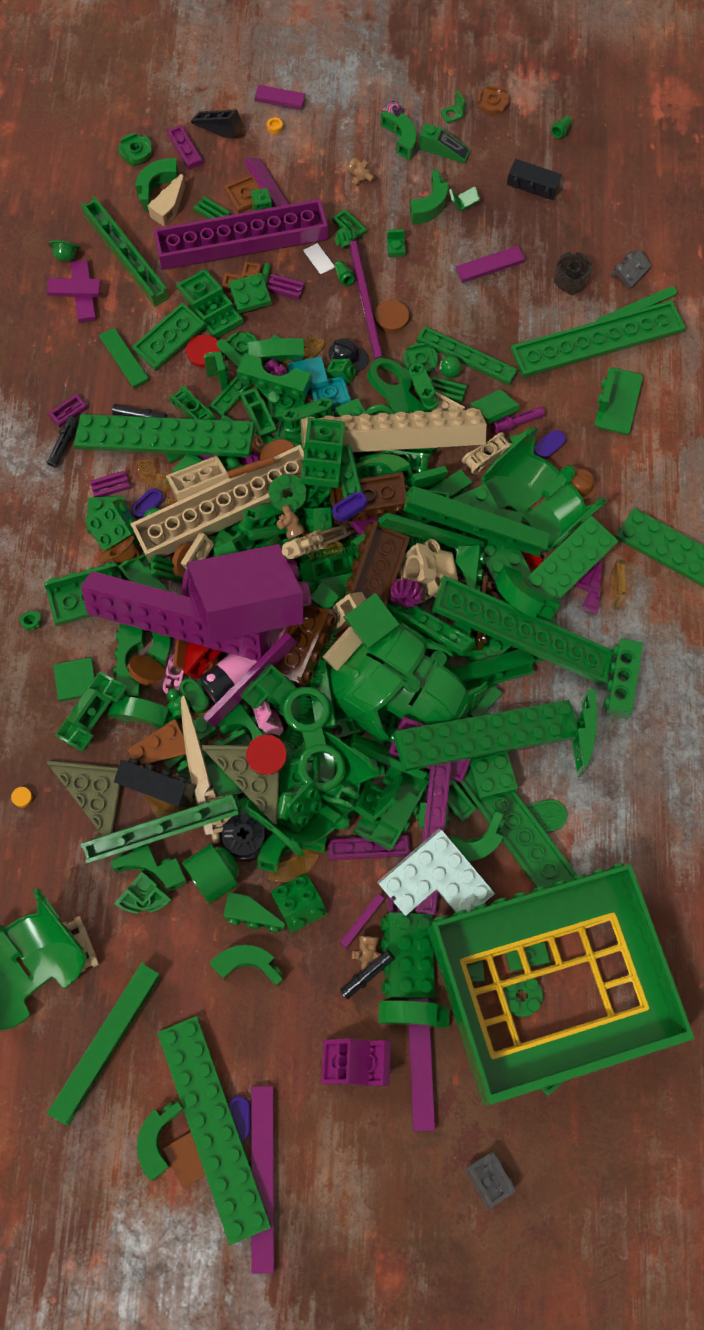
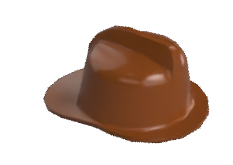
M575 468L576 475L571 483L584 500L592 498L597 491V484L593 475L588 470Z
M129 536L124 541L99 555L97 561L102 563L112 560L120 565L127 559L138 557L140 553L133 543L134 536Z

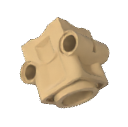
M429 539L423 544L417 543L404 554L398 571L400 580L403 577L405 579L411 578L412 581H418L422 585L423 598L421 603L431 597L436 598L440 580L444 575L458 581L452 552L440 550L438 542L434 539Z

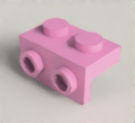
M265 699L257 709L253 708L258 727L268 734L274 733L280 736L283 727L278 712L271 709L268 701Z

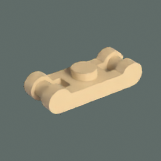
M81 916L74 918V921L64 922L63 924L70 932L76 928L79 929L80 933L74 935V937L84 948L85 954L88 953L89 958L85 960L82 973L90 966L95 967L99 965V961Z

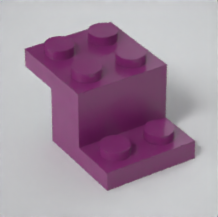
M359 1039L323 1040L321 1084L389 1086L391 1041Z

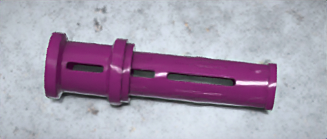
M540 406L517 415H507L490 423L492 433L497 435L505 430L511 431L515 426L543 418L544 411Z

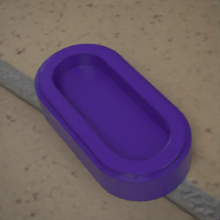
M558 430L551 431L535 445L534 454L543 459L551 457L563 447L566 439L564 433Z
M155 488L148 490L133 504V516L139 520L144 518V514L148 509L158 508L163 503L162 492Z
M355 492L335 504L332 509L334 518L337 521L344 522L363 511L368 505L366 495L362 492Z
M236 1096L229 1102V1107L240 1138L244 1141L250 1134V1103L245 1097Z

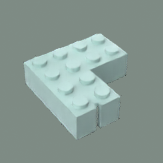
M441 829L434 832L377 881L390 898L393 897L391 900L405 916L435 890L440 893L455 912L466 909L467 913L471 912L475 906L484 904L495 894Z

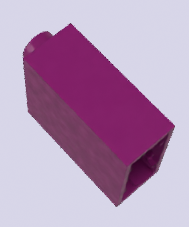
M279 544L187 562L189 594L209 643L302 624L303 607L311 605L308 584L306 582H297L299 580V572L295 559H286L282 554Z

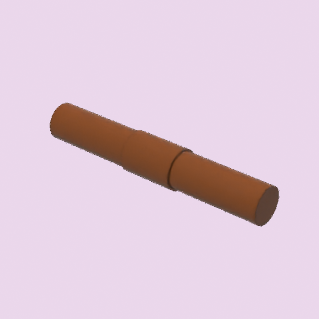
M271 456L227 471L229 479L274 464L275 459Z

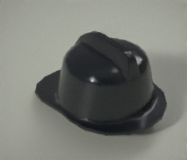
M347 338L335 340L328 351L331 361L332 359L350 358L356 371L363 370L369 361L367 353Z

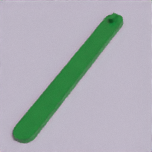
M668 287L606 314L596 321L653 306L674 297L677 290L674 287Z
M219 340L217 342L218 349L238 368L242 357L226 340ZM254 385L271 403L275 404L280 401L279 394L273 390L261 389Z

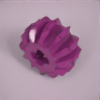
M403 577L402 580L396 579L390 589L391 601L395 602V605H401L402 608L404 606L409 609L411 606L417 607L423 598L422 585L418 581H412L411 578L405 579Z

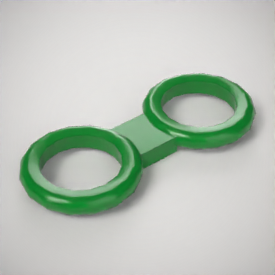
M300 687L293 690L286 697L283 705V715L287 724L294 730L302 733L306 748L300 755L297 764L298 775L301 781L306 784L311 779L306 772V762L310 756L323 752L329 754L337 764V773L329 782H316L319 792L329 791L338 786L345 774V761L341 753L334 747L326 745L322 730L331 714L330 703L326 695L319 689ZM302 695H310L319 700L322 706L321 718L309 725L301 724L295 720L291 713V706L296 698Z

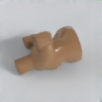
M354 157L347 166V171L356 176L352 180L355 186L366 179L371 183L374 181L375 177L370 173L369 163L366 160L361 162L357 157Z
M289 505L281 507L284 514L277 521L278 528L281 529L286 526V536L288 539L302 534L305 530L299 524V518L291 511Z
M359 935V950L352 951V959L361 961V970L365 969L370 962L381 955L376 952L379 941L378 937Z

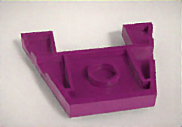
M602 559L574 585L588 592L581 609L595 615L599 611Z

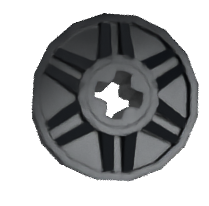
M247 813L232 816L225 823L222 830L224 846L235 860L251 862L258 859L261 847L266 841L263 825ZM245 832L246 839H242L241 833Z

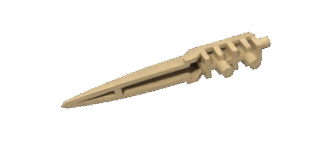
M351 525L339 526L324 531L317 530L306 536L286 542L282 546V554L287 559H294L327 547V544L340 540L356 530Z
M182 696L181 711L186 756L191 781L193 784H196L194 794L197 805L226 795L216 797L215 789H209L211 781L201 744L186 698ZM231 817L203 826L205 835L211 834L213 844L221 842L219 832H222L223 824Z

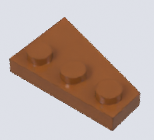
M174 719L127 749L131 758L140 760V764L145 766V763L153 764L186 755L184 734L179 720Z

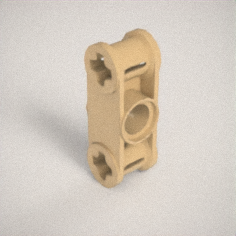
M503 432L498 433L487 441L486 445L479 446L462 458L463 464L468 465L473 475L481 472L509 450L512 443L506 440Z

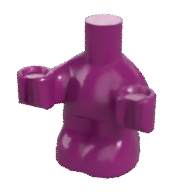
M276 359L270 360L263 368L267 373L274 376L287 374L286 368L282 364L279 365Z

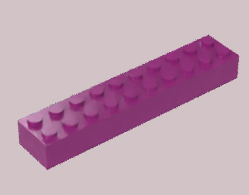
M320 199L153 229L162 270L328 239V225Z
M94 571L89 574L81 585L86 612L92 616L105 618L110 621L123 623L258 661L271 647L270 630L209 643L193 601L187 596Z

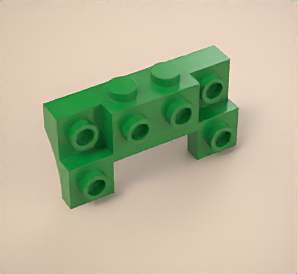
M145 553L136 558L127 559L118 566L120 572L128 581L168 591L156 576L151 575V563H149Z
M270 664L263 669L256 680L251 681L240 696L254 709H257L266 699L283 715V705L286 697L297 688L292 680L287 679ZM302 695L293 701L291 713L294 719L304 725L315 723L312 704L304 703L307 697ZM289 726L282 736L288 741L293 736L299 738H292L298 743L290 741L297 748L304 742L302 733L299 731L293 732L294 729Z
M99 672L54 736L78 751L82 752L87 749L93 737L89 733L90 730L94 728L97 720L106 711L111 701L117 703V701L124 697L127 686Z
M391 766L381 782L388 785L399 774L403 776L401 782L403 786L397 794V803L394 807H389L384 816L373 823L362 816L353 831L367 841H373L388 851L393 849L401 832H405L409 827L410 822L408 819L417 812L420 806L417 803L429 783L426 779L422 780Z

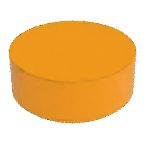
M274 117L267 121V131L269 133L279 134L282 132L283 122L281 119Z
M25 787L16 788L11 795L12 802L19 808L29 806L33 799L32 793Z

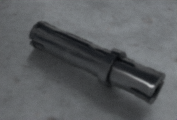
M116 403L112 409V414L118 416L167 418L166 413L154 412L152 409L144 410Z
M68 416L63 429H60L59 438L46 462L47 465L57 468L69 440H72L74 436L73 432L79 422L75 417Z
M386 949L359 974L355 973L353 979L340 989L342 995L349 1000L358 990L364 989L372 978L395 960L391 951Z

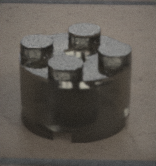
M569 252L562 255L558 260L554 283L569 295H575L577 292L585 289L592 269L589 258L579 252H576V254Z

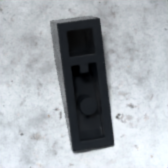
M237 109L199 111L191 120L192 124L222 137L236 138L244 129Z

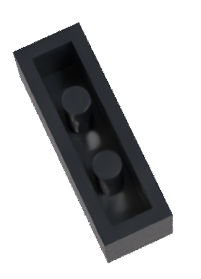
M515 159L508 174L507 185L554 200L560 186L562 174Z

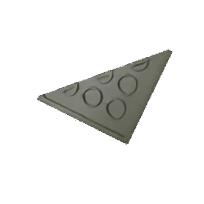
M202 745V749L264 815L274 825H277L279 771L269 776L254 772L246 759L248 746Z
M47 761L49 767L101 835L113 833L121 785L114 783L118 768Z

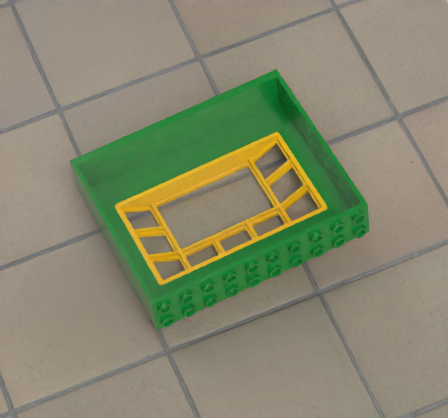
M623 863L611 866L606 871L604 868L593 871L592 874L587 875V877H585V874L573 877L568 883L565 880L553 883L548 889H546V886H541L533 889L534 891L528 895L526 892L515 894L508 901L506 897L495 900L488 907L486 903L475 906L468 913L464 909L455 912L451 918H447L446 915L435 918L427 928L483 1106L492 1105L695 1039L631 864L624 866ZM611 921L618 945L593 952L585 930ZM578 932L586 955L563 962L555 938ZM548 941L555 965L531 971L524 948ZM516 950L519 954L524 974L501 981L493 957ZM621 951L629 975L606 983L603 982L596 959ZM486 960L493 984L474 988L467 964ZM589 962L607 1016L521 1043L503 988ZM632 982L640 1006L614 1013L607 989ZM496 990L503 1015L484 1020L476 996ZM506 1021L514 1045L495 1052L489 1038L487 1026Z

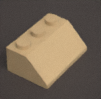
M217 456L166 476L177 502L229 478L227 471Z

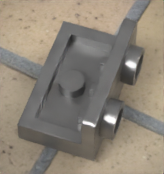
M640 249L635 252H628L624 256L625 260L615 265V270L610 274L612 277L618 275L627 288L632 287L652 266Z
M494 1152L483 1156L464 1169L487 1210L516 1193L512 1180L505 1173L501 1161Z

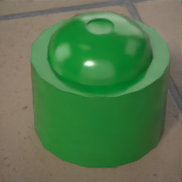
M208 844L181 862L209 905L238 886L235 881L239 875L238 864L232 854L223 847L214 848L211 844Z

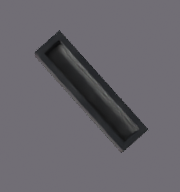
M129 758V761L120 760L114 783L177 807L189 808L196 784L189 782V778L180 775L174 777L172 776L173 772L164 769L160 772L156 770L157 766L145 763V766L141 765V761L135 758Z

